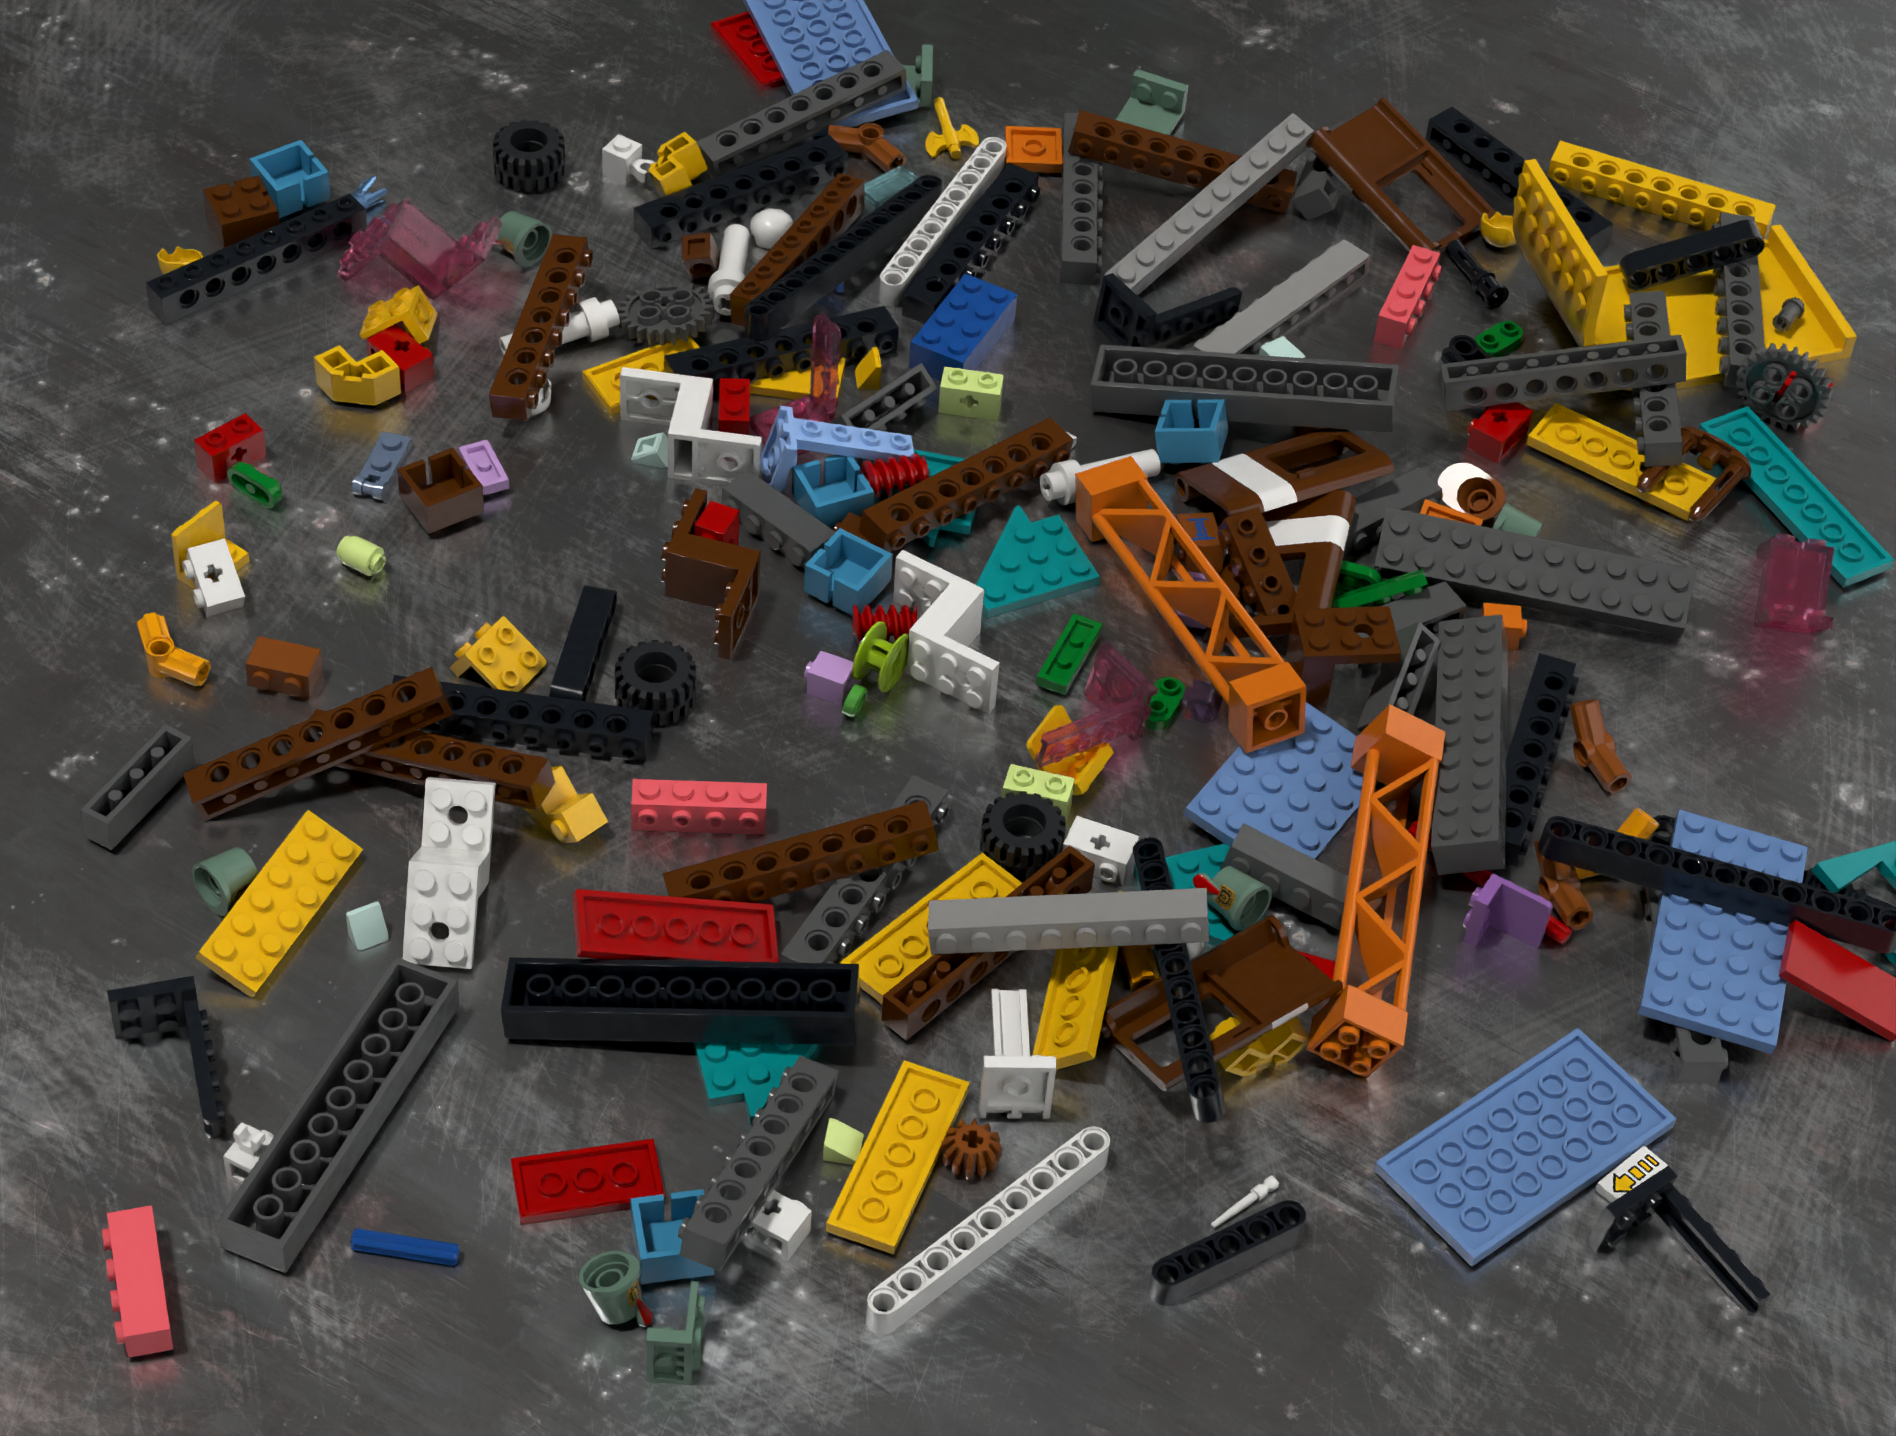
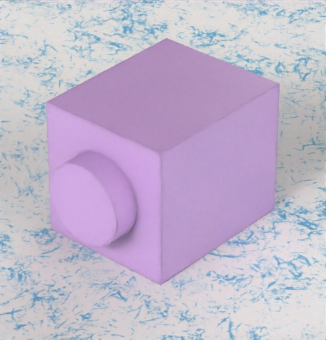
M820 650L814 662L810 661L807 664L804 672V679L807 680V694L842 706L850 690L855 685V679L852 676L853 661Z

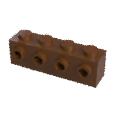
M1257 507L1225 518L1218 528V539L1221 546L1228 551L1231 558V570L1236 577H1239L1243 586V598L1248 605H1251L1255 617L1290 613L1293 609L1296 591L1260 508ZM1284 635L1267 636V639L1270 641Z

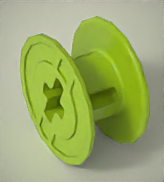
M879 621L869 629L859 645L852 666V676L855 680H862L871 670L878 672V688L884 693L894 687L907 666L909 634H903L892 644L886 641V624L883 621Z

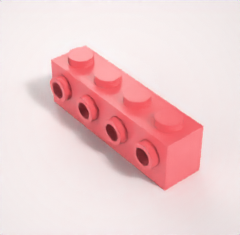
M1412 246L1378 315L1374 342L1401 350L1408 335H1413L1417 323L1416 318H1421L1426 303L1425 299H1430L1434 282H1438L1442 272V266L1438 265L1440 253L1427 248Z
M633 779L631 830L765 835L767 783Z
M152 1205L107 1213L109 1228L102 1229V1237L105 1251L112 1250L113 1255L112 1259H106L109 1282L116 1281L117 1285L116 1290H110L113 1313L120 1312L121 1321L114 1322L117 1344L125 1343L128 1358L173 1350Z

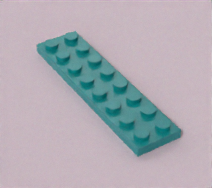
M1748 406L1700 424L1699 430L1724 440L1748 458L1752 470L1751 476L1743 481L1843 588L1892 569L1895 561L1894 558Z

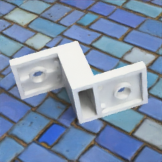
M622 367L620 374L621 420L670 426L668 431V478L726 485L747 470L761 478L762 437L711 430L713 379ZM646 395H653L658 399L651 400L648 399ZM724 457H731L736 462L726 461Z
M902 550L896 557L893 602L901 606L907 605L912 611L915 605H917V613L922 615L909 631L906 674L967 703L973 708L989 714L996 704L1000 662L968 647L980 634L984 589Z
M427 777L422 844L420 849L409 860L403 960L418 965L472 969L477 903L479 896L489 883L496 783ZM453 806L465 808L468 813L467 821L460 824L452 821L449 815L450 809ZM435 922L446 924L449 928V936L443 940L436 939L431 933V925Z

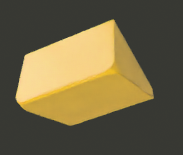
M872 347L855 368L858 390H878L881 387L882 366L877 347Z

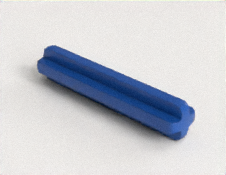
M360 1228L354 1229L351 1236V1248L358 1251L447 1265H456L460 1256V1246L455 1243Z

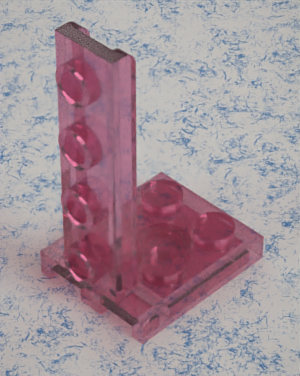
M825 313L817 315L813 320L810 395L785 403L782 406L792 407L794 418L829 423L835 419L838 406L836 394L837 385L839 384L837 373L838 363L840 362L839 340H841V332L838 325L832 323ZM780 406L749 417V426L758 437H762L764 445L767 442ZM798 449L797 456L810 451Z
M1109 642L1100 645L1084 695L1101 711L1044 733L1041 738V750L1036 754L1035 763L1040 768L1054 762L1057 763L1066 757L1082 753L1091 747L1107 743L1124 734L1132 741L1142 738L1144 732L1141 728L1144 720L1150 716L1152 708L1149 704L1152 696L1157 694L1158 688Z

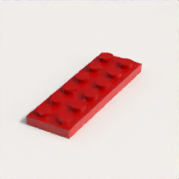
M576 889L572 895L577 957L622 960L779 962L774 910L771 904Z

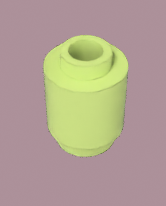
M349 535L345 536L340 541L336 551V556L341 560L342 564L367 576L379 573L386 561L382 547L356 535L352 537Z

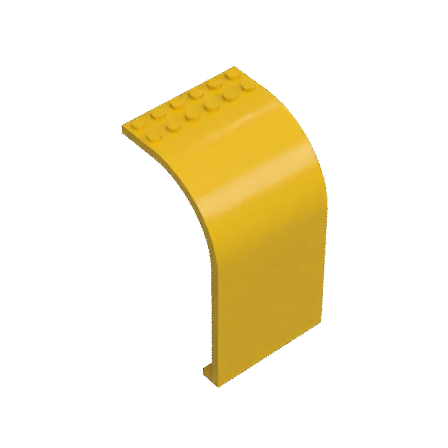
M1536 159L1525 160L1522 173L1518 179L1519 188L1517 196L1513 202L1514 237L1521 253L1578 346L1585 347L1625 342L1626 323L1630 322H1624V305H1629V293L1665 291L1670 336L1681 335L1687 353L1686 382L1676 383V390L1724 381L1723 374H1719V363L1722 354H1718V342L1721 335L1716 334L1719 316L1715 315L1718 297L1714 296V286L1717 278L1713 277V269L1647 289L1631 290L1626 284L1619 265L1602 266ZM1782 225L1770 226L1767 239H1763L1765 248L1757 255L1764 347L1768 349L1770 344L1774 343L1779 350L1784 343L1788 351H1792L1796 346L1798 347L1799 355L1802 356L1808 352L1807 360L1811 362L1817 359L1819 361L1818 364L1851 358L1857 335ZM1789 298L1800 299L1804 304L1803 316L1796 319L1788 331L1785 332V329L1783 332L1777 330L1773 325V319L1782 310L1783 302Z

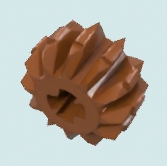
M960 1119L957 1128H948L946 1137L941 1143L944 1166L952 1167L954 1176L964 1173L967 1180L973 1174H976L983 1180L986 1171H995L997 1162L1002 1155L999 1133L991 1132L989 1123L979 1126L976 1119L969 1125Z

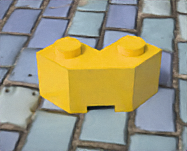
M684 131L660 146L657 152L659 158L656 163H651L648 172L661 198L692 186L691 180L698 178L701 173L708 170V167L697 142Z
M339 345L314 357L316 384L333 401L376 406L401 394L399 366L383 350L356 362Z
M551 767L555 784L537 811L524 809L562 844L578 842L606 824L608 820L593 793L577 794L563 767Z
M1296 1016L1257 1038L1250 1045L1241 1050H1236L1219 1061L1224 1070L1247 1077L1257 1072V1066L1273 1062L1276 1067L1290 1061L1308 1044L1309 1034ZM1233 1017L1220 1022L1216 1026L1215 1031L1209 1035V1040L1212 1041L1238 1026L1241 1022Z

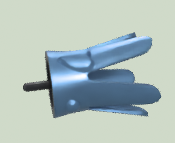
M371 176L367 181L365 178L356 191L351 193L365 209L385 202V200L374 201L385 195L387 189L382 188L374 193L367 192L376 181L375 176Z

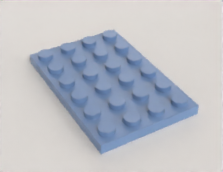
M1306 702L1304 734L1247 754L1239 746L1188 804L1183 815L1229 847H1231L1244 823L1317 860L1359 808L1364 774L1351 768L1354 742L1357 736ZM1376 780L1375 789H1376V787L1380 784V782L1377 781V780Z

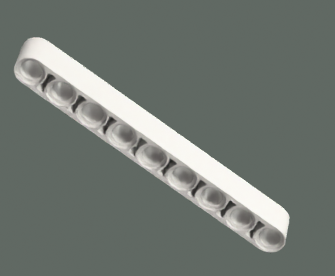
M989 137L981 142L881 272L879 301L883 305L898 307L903 304V293L1005 168L1007 145L1004 140L997 137Z
M1095 1126L1083 1129L875 1287L867 1298V1327L875 1334L880 1335L895 1331L1096 1176L1107 1164L1110 1146L1109 1134L1104 1129Z

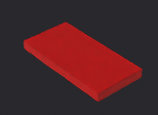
M748 11L710 23V30L762 92L785 85Z
M1797 920L1792 922L1787 932L1779 977L1893 1042L1896 1039V978Z
M654 1138L510 1158L520 1225L629 1210L630 1198L663 1194L665 1204V1194Z

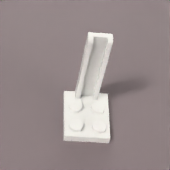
M991 989L994 1056H984L978 1106L979 1118H986L987 1113H1007V1119H1021L1022 1113H1042L1043 1119H1050L1056 1074V1056H1030L1026 989H1019V991Z

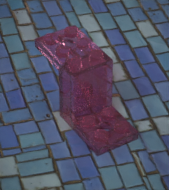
M405 198L397 205L392 203L385 210L381 218L377 216L373 218L364 232L359 230L353 235L349 241V244L352 246L340 258L339 262L342 265L336 275L346 282L379 256L414 286L419 285L424 294L434 301L485 261L503 222L496 216H493L486 223L483 221L479 222L468 237L463 235L457 241L408 198Z
M1776 534V537H1771L1757 546L1756 558L1763 559L1764 562L1754 627L1818 636L1832 630L1834 617L1825 616V605L1834 547L1826 546L1827 541L1819 539L1796 542L1795 536L1787 534Z

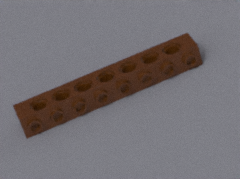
M1079 110L1068 152L1199 190L1207 187L1242 157L1083 110ZM1284 168L1245 203L1286 214L1293 195L1297 172Z
M839 173L730 293L731 323L745 327V307L747 303L850 227L865 210L864 180Z
M552 235L489 392L492 417L528 421L532 409L537 408L539 391L546 385L547 370L553 367L554 352L556 347L561 346L563 329L568 327L570 322V311L572 307L577 305L578 290L584 286L585 272L587 268H591L593 263V251L589 250L587 237Z
M1049 417L863 510L859 532L871 544L885 551L898 550L906 543L916 538L924 537L931 530L941 525L945 526L963 514L971 513L980 505L988 501L992 502L1010 490L1018 489L1022 484L1033 478L1041 477L1042 474L1051 469L1054 463L1069 460L1074 439Z
M430 667L360 698L353 699L332 710L323 712L304 722L293 725L267 738H262L239 750L232 751L211 762L199 765L183 774L193 805L202 819L207 821L453 714L442 684L433 668Z
M316 709L309 719L326 711ZM420 730L411 732L335 765L423 786L426 784L427 777L496 783L495 802L536 811L555 784L550 761L547 758L435 735Z
M925 800L662 874L668 896L754 903L939 851L934 824Z
M1069 845L1006 897L1088 893L1092 890L1095 863ZM1016 951L934 954L883 995L881 1021L907 1041Z

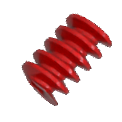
M917 453L912 454L910 459L905 455H901L897 461L894 457H889L886 463L881 458L876 459L873 465L869 460L862 463V474H864L872 487L876 499L880 498L881 489H885L888 497H891L893 487H897L898 492L905 490V485L911 487L929 478L926 459L923 455L920 457Z
M853 605L852 636L856 637L858 645H860L869 629L877 622L883 621L887 626L886 641L889 642L891 636H894L896 641L903 634H909L910 629L917 622V605H915L912 614H910L907 605L902 606L899 614L895 605L889 606L887 614H885L882 605H877L874 614H872L869 605H864L861 614H859L857 606Z

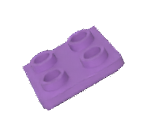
M1492 874L1482 889L1477 887L1470 898L1469 906L1473 908L1469 910L1463 922V927L1467 928L1463 942L1476 947L1489 926L1537 948L1542 943L1553 906L1551 902L1540 895Z

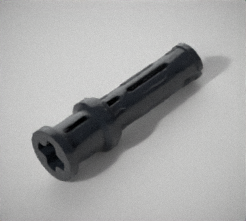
M1455 239L1447 245L1446 253L1452 257L1460 269L1470 278L1473 290L1476 293L1482 294L1485 298V304L1490 308L1502 305L1509 296L1507 287L1500 285L1496 281V275L1491 270H1485L1459 239Z

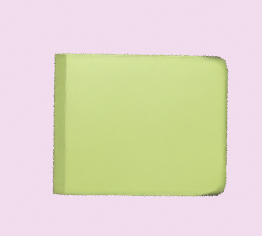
M829 1118L824 1141L823 1161L854 1165L862 1149L864 1134L836 1119Z

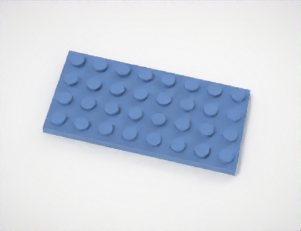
M742 0L791 95L886 50H889L893 55L864 0ZM907 80V90L834 125L853 127L918 108V99ZM829 127L812 135L813 138L828 134Z
M1678 810L1670 847L1798 883L1803 882L1808 847L1684 810ZM1661 891L1638 1014L1773 1054L1777 1045L1787 983L1785 979L1779 977V971L1789 927Z
M1576 1028L1377 1160L1374 1171L1465 1261L1473 1266L1620 1165L1643 1145L1646 1147L1672 1129L1677 1118L1579 1028Z

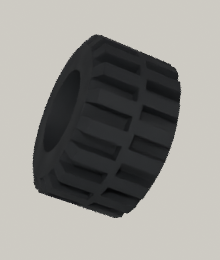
M527 119L521 120V122L514 121L509 123V126L500 128V132H496L493 140L494 173L497 175L499 182H503V185L508 188L513 187V190H525V192H532L533 190L543 191L544 188H551L554 186V183H559L565 174V141L563 134L559 133V129L550 127V124L547 122L541 123L539 120L527 121Z
M652 640L650 643L642 641L638 642V646L631 645L626 648V653L620 654L618 662L615 664V699L617 706L653 711V723H659L660 726L667 725L668 721L673 723L679 721V716L685 717L689 713V708H693L696 698L695 661H692L691 654L684 652L683 647L680 645L672 646V642L669 641L664 643L659 642V640Z
M1020 791L1018 795L1011 792L1007 793L1005 798L999 796L994 799V804L987 806L986 813L983 814L980 851L1016 879L1025 878L1026 881L1062 852L1066 831L1065 817L1061 816L1062 811L1058 806H1053V801L1048 798L1041 799V795L1037 793L1027 795L1026 791ZM1015 835H1027V836H1030V837H1029V838H1022V837H1017V836H1015Z

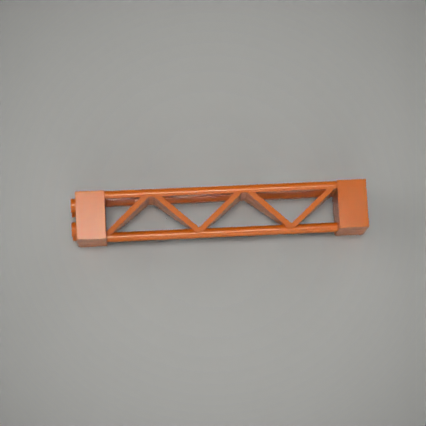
M1125 457L1076 473L1077 523L1091 542L1104 538L1107 540L1229 706L1228 729L1247 754L1304 734L1306 710L1305 683L1289 662L1283 660L1150 485L1148 477L1133 457ZM1148 502L1153 509H1148ZM1118 535L1156 555L1151 577L1147 575ZM1174 537L1208 582L1194 581L1174 554ZM1171 570L1179 581L1164 580ZM1172 607L1212 629L1206 653ZM1229 609L1265 657H1251L1229 627ZM1225 643L1235 656H1219Z
M1391 704L1355 738L1351 768L1364 775L1333 981L1335 982L1339 979L1343 983V989L1332 995L1329 1002L1312 1017L1307 1047L1308 1051L1322 1057L1324 1060L1331 1061L1365 1078L1369 1077L1404 1046L1408 1017L1406 1006L1439 763L1442 761L1445 731ZM1376 780L1387 785L1375 792ZM1423 780L1415 839L1405 829L1410 792ZM1396 800L1393 816L1383 804ZM1368 832H1370L1383 878L1360 891ZM1410 876L1401 940L1391 929L1397 887ZM1382 898L1380 916L1368 902ZM1354 930L1369 979L1357 988L1349 984L1346 986ZM1397 976L1393 1005L1382 1000L1383 988Z

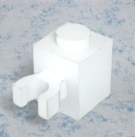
M620 134L602 149L603 176L624 186H627L635 177L637 180L645 183L648 180V169L651 163H656L652 160L642 159V144Z
M241 1122L233 1132L235 1142L224 1154L223 1159L226 1177L242 1185L274 1135L266 1130L260 1131Z

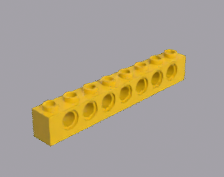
M1561 140L1551 158L1547 176L1563 187L1706 230H1711L1712 224L1718 223L1721 212L1754 216L1755 223L1763 239L1766 238L1776 208L1775 204Z

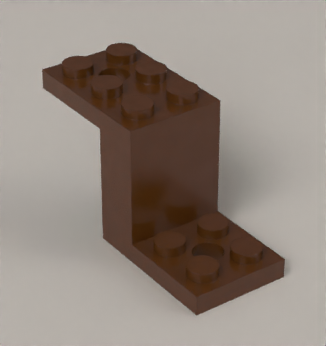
M695 488L691 499L684 501L681 520H676L673 525L671 541L665 542L661 559L665 561L661 581L665 583V596L716 609L715 622H718L719 626L715 633L714 644L718 645V658L731 661L759 597L761 551L694 535L695 523L707 507V491Z
M1390 606L1294 609L1285 662H1289L1305 683L1306 702L1323 714H1326L1335 664L1392 663L1400 661L1401 651ZM1357 633H1365L1370 637L1362 638Z

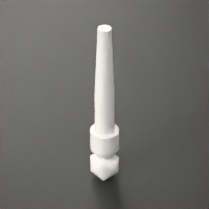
M1273 1175L1267 1177L1263 1184L1259 1183L1247 1196L1213 1221L1211 1227L1213 1229L1217 1228L1255 1201L1262 1200L1268 1195V1192H1272L1278 1187L1279 1182Z

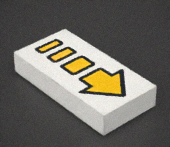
M1643 1145L1600 1180L1595 1190L1612 1203L1668 1165Z

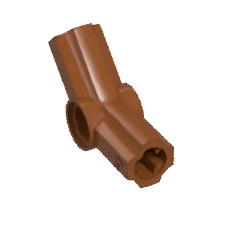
M866 123L859 128L829 125L828 135L830 134L846 152L857 153L861 159L866 161H874L886 173L893 176L899 173L906 164V156L883 137V129L878 124Z
M1590 699L1573 703L1569 708L1577 738L1573 743V753L1577 763L1583 768L1589 767L1605 791H1609L1611 794L1621 792L1624 787L1630 784L1632 776L1616 755V746L1612 736L1605 731L1599 700Z
M1539 840L1534 841L1541 873L1538 879L1539 895L1551 902L1566 926H1570L1572 930L1583 929L1588 922L1592 921L1594 911L1581 893V884L1577 873L1571 870L1570 865L1543 857L1538 850Z

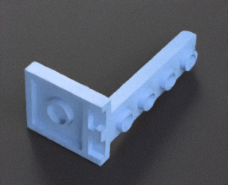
M780 405L761 455L763 481L781 493L787 489L790 469L796 466L798 449L869 460L881 458L884 462H886L887 458L894 457L897 461L901 455H905L910 459V456L914 454L911 435L798 419L793 417L792 407Z

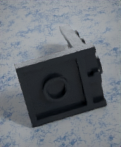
M1111 273L1103 276L1093 323L1118 346L1149 348L1232 318L1239 311L1243 292L1238 288L1231 287L1157 314L1117 276Z
M194 976L108 990L107 994L115 1039L123 1037L136 1038L142 1034L157 1031L171 1032L177 1028L187 1026L205 1134L211 1139L221 1137L219 1123L226 1122L223 1101L215 1102L214 1092L220 1091L217 1070L210 1071L208 1062L215 1061L212 1039L204 1040L203 1031H208L210 1028L207 1010H199Z
M1669 1166L1605 1207L1587 1239V1243L1595 1252L1607 1244L1610 1248L1614 1247L1625 1238L1628 1230L1633 1227L1636 1230L1641 1229L1652 1219V1214L1656 1213L1745 1314L1753 1316L1758 1313L1771 1295L1766 1290L1764 1283L1754 1276L1741 1262L1739 1255L1733 1249H1730L1717 1235L1714 1227L1709 1222H1706L1692 1207L1690 1200L1680 1194L1673 1186L1678 1176Z

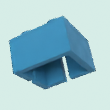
M302 140L249 158L251 177L260 176L268 195H270L278 210L279 218L302 210V205L304 204L310 207L331 199L329 172L317 158H314V154Z
M1225 399L1197 401L1200 428H1195L1192 400H1165L1161 417H1159L1155 429L1157 453L1160 463L1178 465L1182 463L1208 464L1219 462L1228 434Z
M833 455L824 458L823 485L821 486V463L819 460L796 465L792 468V495L798 505L831 529H834L838 522L841 523L849 512L862 517L863 510L873 506L874 491L864 474H860L861 469L853 457Z
M839 528L824 544V549L820 548L805 564L804 592L826 603L833 600L834 607L852 615V606L856 605L859 614H861L864 605H869L891 581L893 554Z
M703 1189L671 1193V1220L664 1221L663 1194L630 1198L631 1229L636 1258L641 1264V1274L639 1276L641 1284L714 1275L713 1268L680 1256L682 1239L678 1238L680 1226L686 1217L691 1219L693 1216V1210L699 1196L704 1195Z

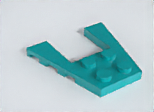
M1896 841L1821 861L1811 871L1829 891L1838 893L1876 867L1896 890ZM1896 950L1888 954L1883 953L1896 968Z

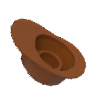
M1456 463L1450 465L1441 473L1438 479V485L1443 488L1440 498L1446 505L1452 509L1483 519V521L1497 517L1505 504L1506 493L1503 485L1472 464Z

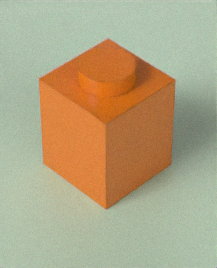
M1483 603L1480 617L1502 614L1508 639V650H1517L1520 638H1525L1527 631V620L1522 619L1521 606Z

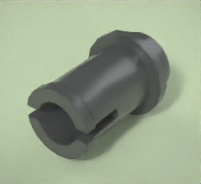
M1798 298L1786 299L1782 304V310L1773 319L1774 327L1781 332L1784 329L1785 332L1788 331L1794 321L1803 316V302Z

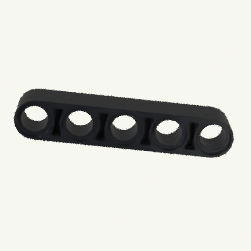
M1746 219L1627 254L1621 259L1619 267L1628 288L1639 291L1755 257L1763 251L1765 242L1756 223Z
M587 585L583 587L551 683L549 697L586 702L615 613L617 603L616 590Z
M1293 1200L1281 1201L1159 1259L1154 1263L1151 1271L1148 1291L1150 1298L1162 1306L1173 1305L1294 1247L1302 1238L1306 1220L1304 1207Z

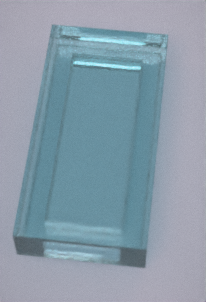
M901 164L865 183V200L874 208H878L918 177Z

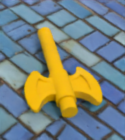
M941 97L935 98L933 104L942 128V135H938L934 131L928 134L925 147L929 156L936 158L939 153L947 150L952 159H958L962 155L961 146L978 148L979 137L977 132L966 124H962L961 129L955 131L944 99Z

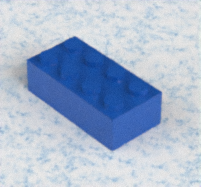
M964 274L910 342L909 369L922 363L930 377L939 381L942 380L944 367L976 371L1015 321L1017 293Z

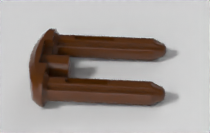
M1682 427V458L1688 452L1694 455L1700 452L1701 454L1698 456L1697 462L1704 470H1711L1717 463L1726 467L1725 471L1690 507L1689 519L1692 522L1704 520L1740 480L1748 479L1751 476L1752 470L1748 458L1724 440L1693 427ZM1675 465L1648 467L1638 478L1637 490L1641 493L1652 491Z

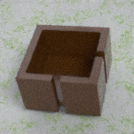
M259 175L234 181V186H229L226 183L203 189L206 217L223 249L279 225L278 210L270 195H268L267 189Z
M454 448L428 457L429 485H427L426 465L423 459L397 469L399 496L428 534L484 512L483 485L473 472L466 468V463Z

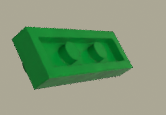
M1420 569L1335 595L1333 602L1335 608L1362 607L1361 605L1369 602H1374V605H1381L1392 601V595L1404 592L1405 596L1420 593L1423 591L1422 586L1428 585L1424 570Z
M1073 613L1036 678V685L1066 695L1102 633L1103 623Z

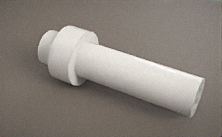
M739 224L730 225L725 229L718 271L712 274L708 284L707 293H709L710 299H713V307L722 315H731L730 293L746 277L744 273L750 233L746 227Z
M593 297L578 302L576 311L570 313L568 327L563 329L561 345L586 337L589 342L608 337L609 328L620 324L619 315L613 301L607 300L599 303ZM513 333L499 338L503 357Z
M1149 449L1084 465H1079L1073 459L1054 463L1050 472L1042 474L1040 477L1041 492L1047 501L1056 499L1061 505L1076 503V473L1132 456L1149 478L1159 475L1160 460L1156 451Z

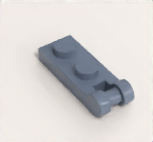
M382 431L359 476H356L353 480L352 493L361 496L364 493L370 494L374 499L383 501L398 474L397 469L402 467L412 448V439Z

